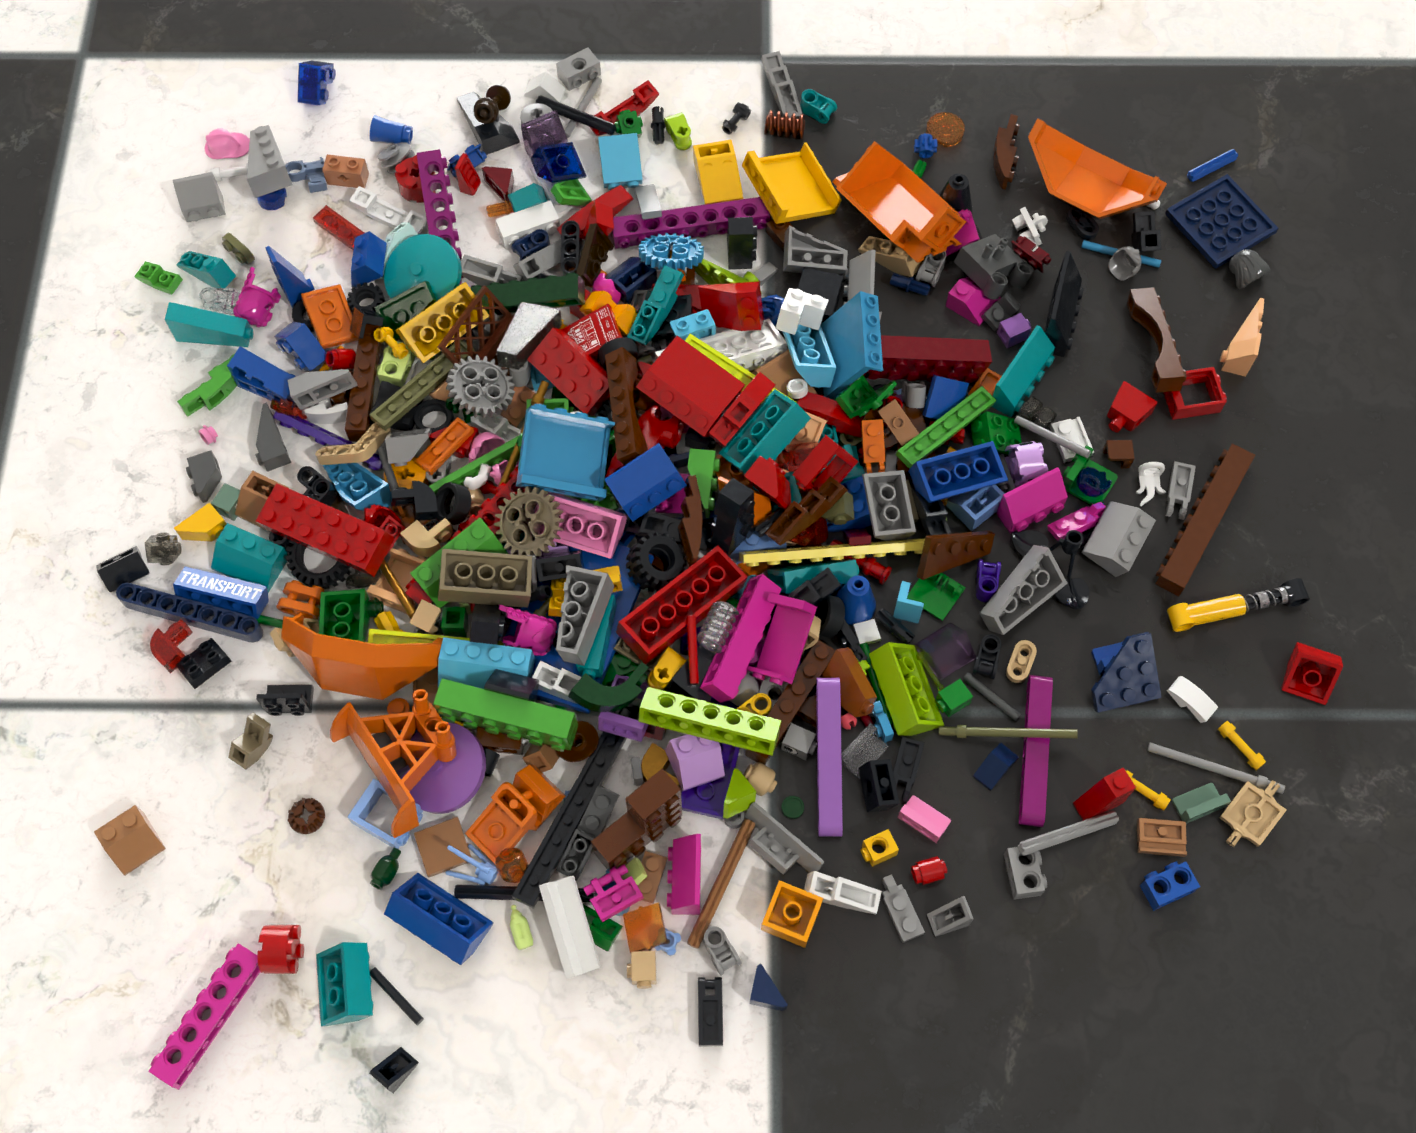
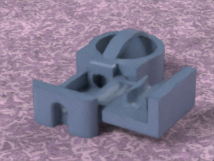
M322 157L314 162L303 163V160L291 161L285 165L292 182L310 179V182H308L310 193L327 190L326 180L322 173L324 166ZM291 170H301L298 173H289Z

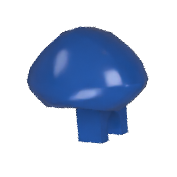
M769 295L762 298L764 320L770 319L774 326L777 324L780 309L784 302L783 297Z

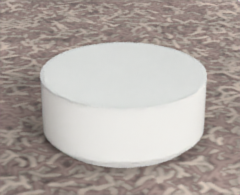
M793 379L786 386L789 397L793 399L803 398L808 393L807 382L803 379Z

